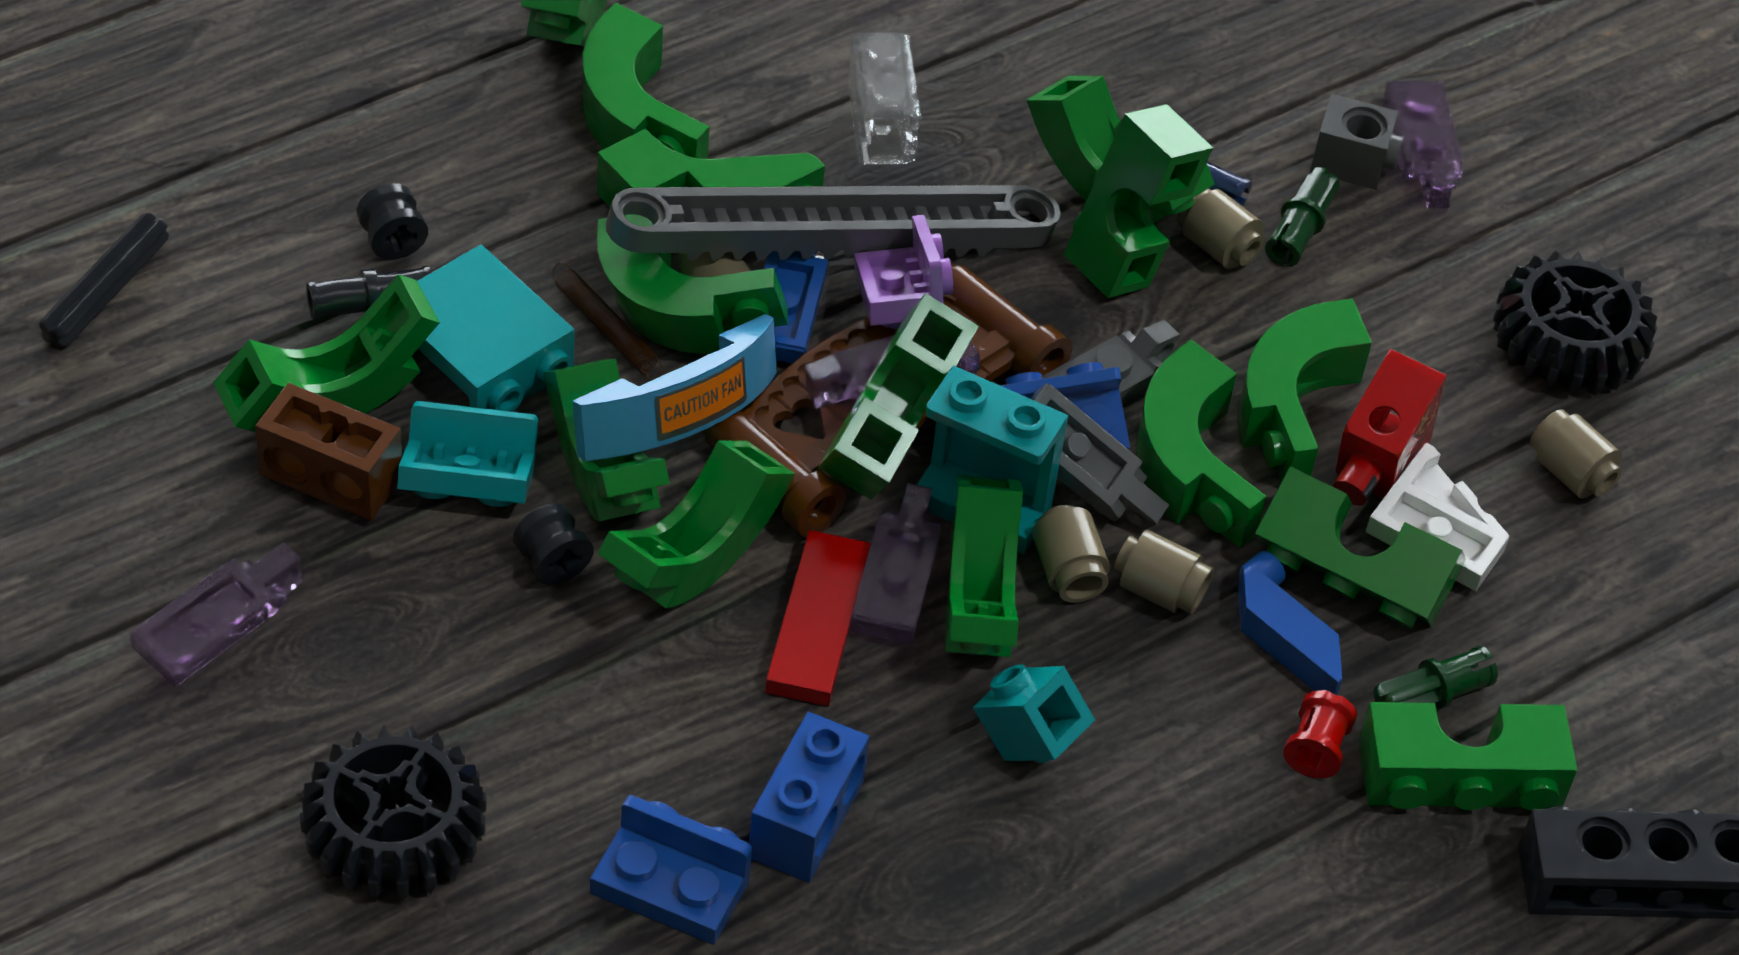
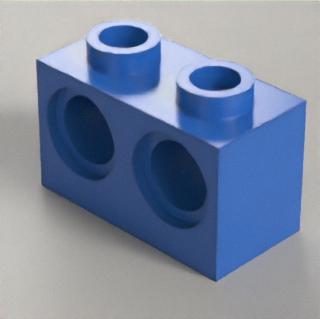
M808 711L752 811L749 844L752 846V860L805 882H811L864 782L869 735Z

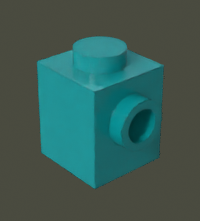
M1022 664L1011 666L993 678L990 683L992 689L973 707L1004 761L1034 760L1036 763H1044L1055 760L1095 721L1093 714L1064 666L1029 668Z

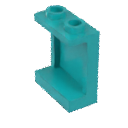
M482 244L417 281L440 322L418 349L468 396L470 407L513 412L522 401L546 387L543 372L574 366L575 329Z
M952 366L927 403L926 416L936 421L931 463L913 490L912 505L952 522L957 475L1020 480L1023 497L1017 552L1025 554L1033 541L1032 529L1047 510L1052 508L1068 415L956 366Z

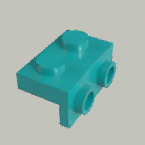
M424 401L414 402L410 415L409 441L398 469L397 489L415 491L417 495L428 499H443L453 495L478 498L481 503L489 506L500 507L513 503L525 504L535 472L538 417L534 414Z

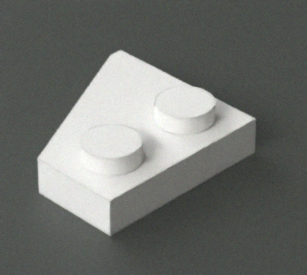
M1425 443L1370 516L1366 533L1391 546L1404 522L1462 549L1466 561L1456 581L1477 591L1504 553L1510 536L1492 515L1480 508L1477 497L1463 481L1454 484L1438 465L1441 454L1434 446Z

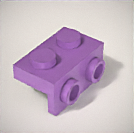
M924 215L912 216L913 247L854 253L855 277L871 326L882 325L887 328H899L908 312L925 293L944 304L943 295L953 294V274L950 259L944 258L940 233L931 234Z

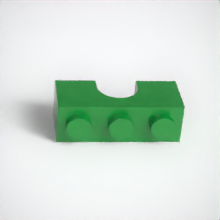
M1167 104L1125 113L1124 117L1119 121L1114 130L1113 142L1103 165L1097 170L1093 178L1094 185L1082 212L1074 221V231L1063 253L1107 298L1150 286L1170 241L1153 224L1149 215L1148 204L1151 206L1192 195L1213 147Z
M925 293L904 318L818 468L872 500L892 479L919 432V429L916 427L926 411L927 403L952 366H957L979 326Z
M1290 466L1255 533L1260 542L1268 546L1266 551L1273 554L1283 567L1298 573L1301 565L1304 564L1324 574L1321 584L1345 598L1355 601L1358 593L1361 592L1381 602L1377 612L1404 627L1412 629L1416 620L1432 627L1466 561L1463 550L1404 522L1395 541L1384 552L1374 556L1353 554L1342 546L1340 538L1342 524L1352 506L1348 495Z
M1370 702L1358 738L1368 805L1393 806L1398 809H1413L1419 806H1457L1464 810H1477L1484 807H1523L1530 811L1532 809H1547L1564 805L1577 773L1565 705L1500 704L1486 741L1487 745L1470 747L1453 741L1443 732L1438 722L1435 703Z

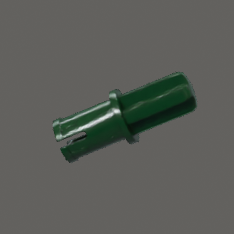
M1316 167L1311 174L1307 175L1296 196L1286 200L1282 206V219L1265 244V252L1274 263L1284 266L1290 252H1292L1287 261L1288 266L1293 267L1297 265L1309 240L1313 235L1320 233L1326 224L1324 213L1340 187L1338 176L1330 174L1326 167Z
M1483 646L1471 648L1470 651L1440 662L1433 658L1421 661L1417 670L1378 683L1373 689L1374 702L1435 703L1436 709H1443L1451 704L1454 697L1482 687L1494 685L1498 678L1497 665L1494 663L1475 671L1472 670L1479 666L1478 663L1493 657L1489 650Z

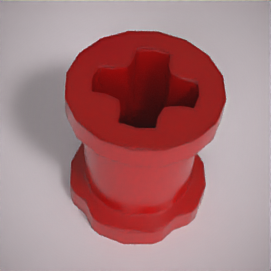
M1319 690L1307 693L1298 711L1301 721L1297 732L1290 735L1283 748V756L1287 764L1298 773L1311 778L1324 779L1336 775L1343 762V754L1340 748L1344 736L1352 732L1358 713L1354 705L1345 697L1335 695L1329 691Z

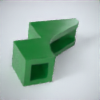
M647 129L597 153V194L609 207H611L617 193L629 188L807 187L824 185L825 165L816 156L809 153L716 159L694 158L678 153L663 145Z

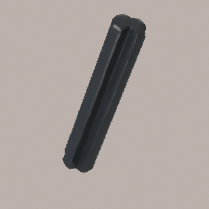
M151 213L142 214L39 321V327L42 330L41 337L58 348L67 347L168 240L169 234L166 230L168 227L166 222L162 218H156Z

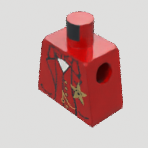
M1391 348L1348 420L1342 434L1335 470L1339 476L1333 487L1346 493L1352 505L1355 506L1364 505L1371 493L1384 499L1423 445L1430 442L1447 376Z

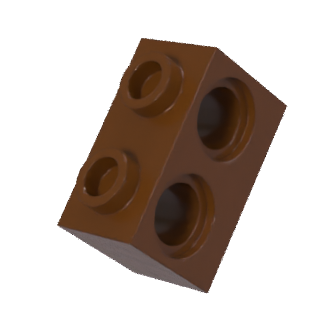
M289 382L255 425L259 472L264 477L370 521L373 520L398 485V469L402 459L401 428Z

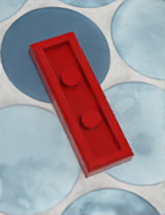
M809 530L766 678L765 693L829 707L868 565L871 543Z

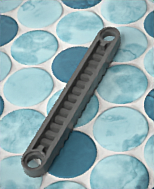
M1027 185L629 188L617 193L612 201L606 220V232L614 243L630 252L686 253L689 261H695L703 252H709L712 261H718L726 252H732L735 260H741L748 252H755L757 260H764L772 251L778 252L780 260H786L794 251H800L802 259H809L816 251H822L825 259H831L839 250L845 251L847 259H853L854 253H859L861 250L870 252L913 247L912 216L924 215L931 234L940 233L944 254L949 249H954L957 257H963L970 249H976L978 257H984L992 248H1034L1043 246L1049 242L1061 212L1058 203L1050 194L1037 187ZM1021 210L1034 214L1041 222L1028 221L1019 216L1016 211ZM625 215H641L649 219L653 225L649 227L637 226L630 223L625 218Z

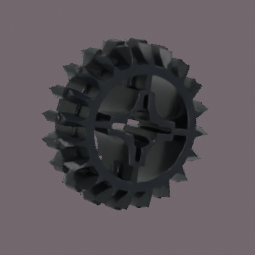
M1554 251L1547 261L1541 257L1533 256L1526 266H1517L1514 273L1510 275L1509 280H1506L1505 286L1500 289L1493 316V329L1497 331L1498 338L1497 347L1507 350L1509 365H1524L1525 379L1535 376L1545 379L1547 390L1554 384L1566 386L1571 396L1580 387H1584L1594 396L1604 386L1617 391L1625 379H1634L1635 375L1640 372L1645 359H1649L1655 343L1653 338L1657 330V316L1652 313L1653 298L1641 295V281L1625 280L1624 267L1611 270L1603 265L1602 257L1596 262L1586 261L1579 251L1571 259H1565L1557 251Z
M383 725L379 732L378 738L368 740L356 731L351 749L333 743L329 753V762H315L314 769L311 772L312 782L304 783V789L301 794L303 812L299 814L301 832L305 833L306 849L309 855H311V859L320 860L321 870L325 873L326 879L342 875V884L345 886L348 894L363 884L368 885L369 894L374 901L379 898L384 889H396V893L404 902L409 894L410 887L415 885L421 886L431 895L436 887L437 875L455 882L456 876L460 872V862H473V857L477 853V842L482 841V836L486 831V817L484 813L487 811L486 793L483 792V787L480 786V775L475 765L465 764V756L462 754L460 746L444 750V742L441 740L438 732L425 741L418 740V733L412 725L403 737L392 736L385 725ZM426 791L435 795L447 808L446 813L433 808V801L423 796ZM342 811L355 816V823L364 828L360 835L351 830L341 820L340 815Z

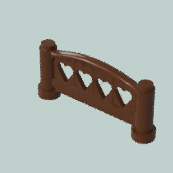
M951 263L953 294L943 295L944 305L979 326L956 367L991 382L1011 368L1016 375L1026 372H1039L1043 376L1069 361L1073 349L1069 338L1052 325H1038L965 266H956L954 263ZM868 316L836 332L799 357L765 388L750 407L744 411L740 410L727 419L701 431L705 435L706 443L713 449L718 441H748L796 473L779 506L782 508L783 520L805 538H807L809 530L817 532L826 530L839 516L846 500L845 489L836 482L838 480L819 469L818 465L853 406L827 401L821 397V394L829 390H838L839 384L849 378L858 379L866 385L873 373L867 368V365L880 361L899 329L887 328L882 325L871 326ZM799 408H813L820 415L824 438L818 439L781 431L774 424L780 420L792 419L794 411ZM926 411L916 427L917 429L932 420L926 416Z

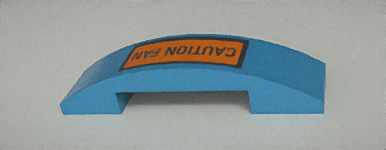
M764 314L719 334L720 350L639 387L622 378L573 400L577 457L584 461L653 449L703 431L740 411L765 390L777 373L774 318Z

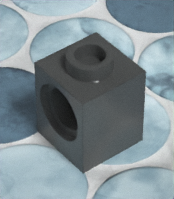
M1331 94L1319 132L1310 172L1312 173L1316 167H1326L1330 174L1338 176L1341 181L1377 190L1383 167L1394 170L1403 137L1393 134L1399 111Z

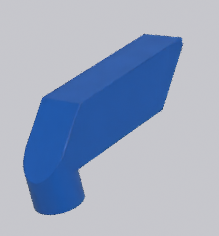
M1260 551L1240 568L1238 582L1240 631L1312 690H1325L1338 695L1342 682L1339 634L1278 586L1285 580V570L1281 562L1273 554L1267 551Z

